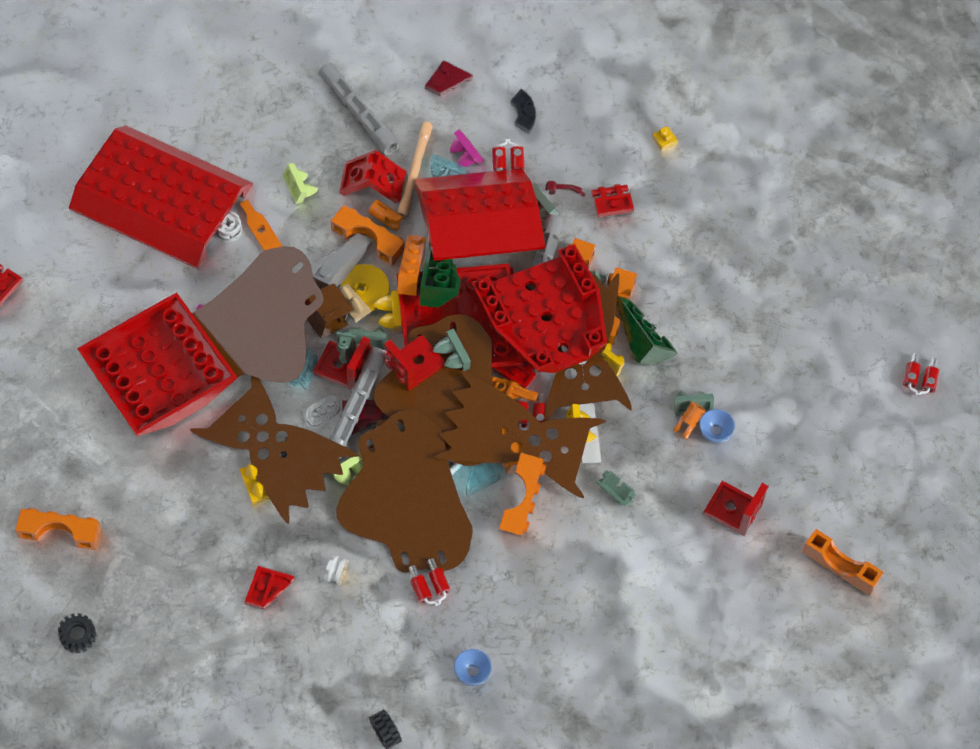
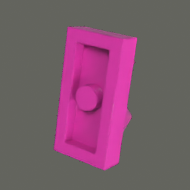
M460 129L454 132L456 138L450 146V152L458 153L466 149L458 161V168L470 166L475 162L480 165L485 161Z

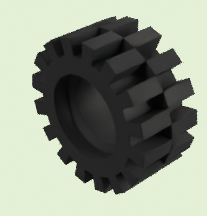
M73 613L71 618L66 616L64 618L65 622L61 621V627H58V637L61 644L66 650L69 649L71 653L74 650L76 653H80L82 649L83 652L87 651L86 647L91 648L92 642L95 643V636H97L92 620L88 619L86 615L83 617L81 613H78L77 616ZM75 627H82L85 630V634L81 639L74 640L69 636L70 631Z
M385 709L369 717L370 724L385 749H390L402 742L393 719H391V716Z

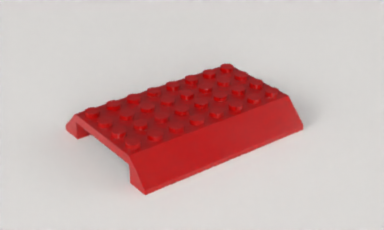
M125 125L112 131L76 183L69 210L198 269L207 256L206 246L239 197L245 198L253 183Z

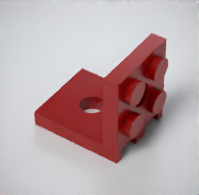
M377 150L371 151L345 162L339 193L346 196L366 187H371L393 203H399L401 201L406 170Z
M423 335L401 350L397 348L391 339L384 343V363L388 369L394 371L398 381L401 384L404 383L408 391L445 366V361L438 353L433 352L434 348ZM421 357L424 362L422 364H415L413 360Z
M363 336L354 355H351L350 361L344 363L340 368L333 365L335 362L340 361L337 343L329 340L313 370V375L351 390L360 375L361 367L370 350V339Z
M722 480L706 506L703 515L745 536L758 511L763 506L769 486L761 483L753 497ZM732 503L735 509L728 510L725 508V504Z

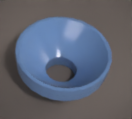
M712 409L705 412L701 417L699 423L700 432L706 440L713 443H722L732 436L735 422L728 412L721 409ZM713 426H717L721 429V433L714 435L710 429Z
M468 649L458 655L454 670L457 678L463 684L478 686L489 678L492 665L489 657L484 652L478 649ZM474 666L479 670V673L476 676H470L467 674V669Z

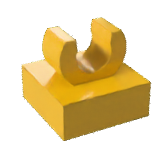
M666 126L652 135L653 140L661 151L677 144L678 141L670 128Z

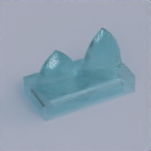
M433 154L430 159L432 162V177H440L446 170H448L447 176L468 174L469 172L466 167Z

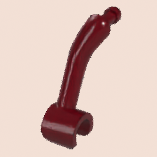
M555 181L546 182L545 190H549L550 195H554L556 189L571 190L582 197L585 196L582 188L576 185L557 184Z

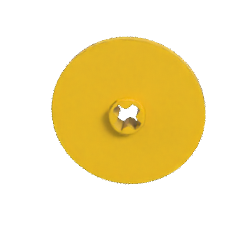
M368 264L356 265L340 285L341 287L348 284L370 308V312L377 309L372 304L377 299L388 296L390 290L389 281L385 273L379 268Z

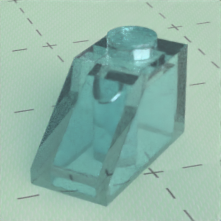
M482 463L471 466L466 485L467 497L501 479L502 471L497 463Z

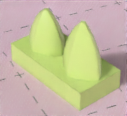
M295 163L287 165L282 176L295 204H301L305 197L316 193L318 188L303 183L308 174L297 169Z
M360 452L357 453L359 457H351L341 463L343 475L328 473L330 477H334L340 484L348 486L352 480L349 468L351 467L358 475L363 467Z

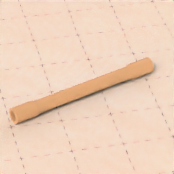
M430 122L422 123L409 176L397 211L403 219L408 217L415 188L414 179L418 177L427 141L430 138L433 127Z

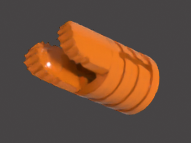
M376 200L371 205L369 214L391 229L399 230L402 216L381 201Z
M691 401L673 431L677 433L683 424L687 423L689 426L683 433V438L687 440L706 410Z

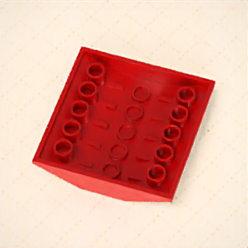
M522 168L414 179L434 261L545 249L538 202L532 182Z
M509 263L457 268V274L461 279L459 294L440 307L420 306V287L423 271H420L416 296L399 294L404 347L409 344L408 336L412 329L432 325L450 315H466L480 323L491 338V368L523 365L522 356L495 331L471 282L487 276L493 282L511 275ZM396 273V277H397V287H398V274H399V273ZM451 322L450 330L454 329L456 332V323Z
M177 292L77 348L137 437L175 425L207 406L237 379L234 371Z

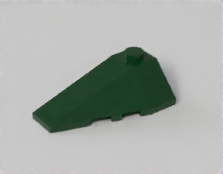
M429 243L420 287V306L440 307L459 294L461 279L457 274V268L452 259L434 261Z
M617 296V306L630 349L635 355V360L642 365L653 366L676 356L678 352L665 336L660 337L655 332L657 327L643 319L645 315L630 299Z

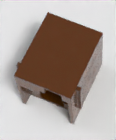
M334 283L320 289L324 297L323 303L320 308L307 318V321L321 339L349 326L346 319L348 313L354 311L353 307ZM311 295L305 301V305H310L316 299L315 295Z

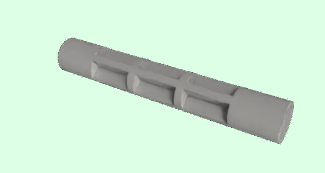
M332 63L322 66L319 70V76L343 102V105L355 116L357 122L369 133L385 155H390L396 151L399 146L397 140L375 117L372 110L366 106L360 96L346 82L338 69Z
M555 214L546 216L543 225L545 249L536 250L532 267L554 258L564 222L562 217ZM531 284L526 285L531 290L535 289V287Z
M370 347L361 367L360 375L350 391L351 394L343 411L339 415L340 418L333 434L329 437L330 440L347 447V441L355 424L358 423V417L366 400L369 398V393L377 376H379L385 360L384 350Z

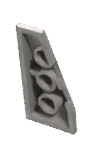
M357 233L314 263L311 268L317 286L322 289L334 283L339 288L373 244V240Z

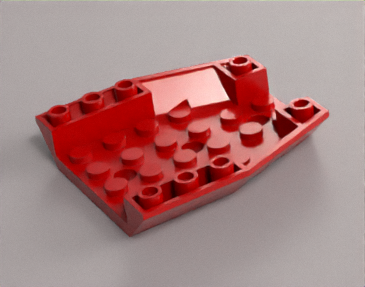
M575 244L559 249L557 258L492 282L490 277L487 276L471 282L495 331L537 371L559 372L589 360L607 345L600 289ZM531 284L535 289L529 291L525 286ZM548 315L551 317V320L544 321L541 317ZM560 346H565L568 349V351L562 353L558 351L557 348Z

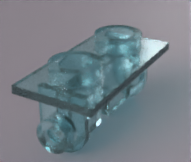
M308 347V350H306V362L302 373L297 379L290 382L293 386L300 384L305 390L311 381L314 367L318 361V356L311 347Z

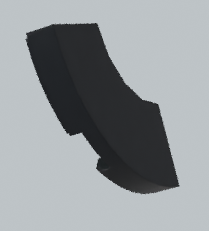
M520 89L511 99L510 104L516 109L518 114L515 126L530 134L535 125L536 110L532 98L523 89Z

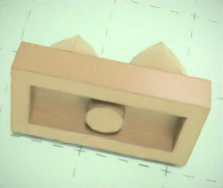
M348 284L339 288L340 292L354 309L348 315L355 323L370 313V308Z

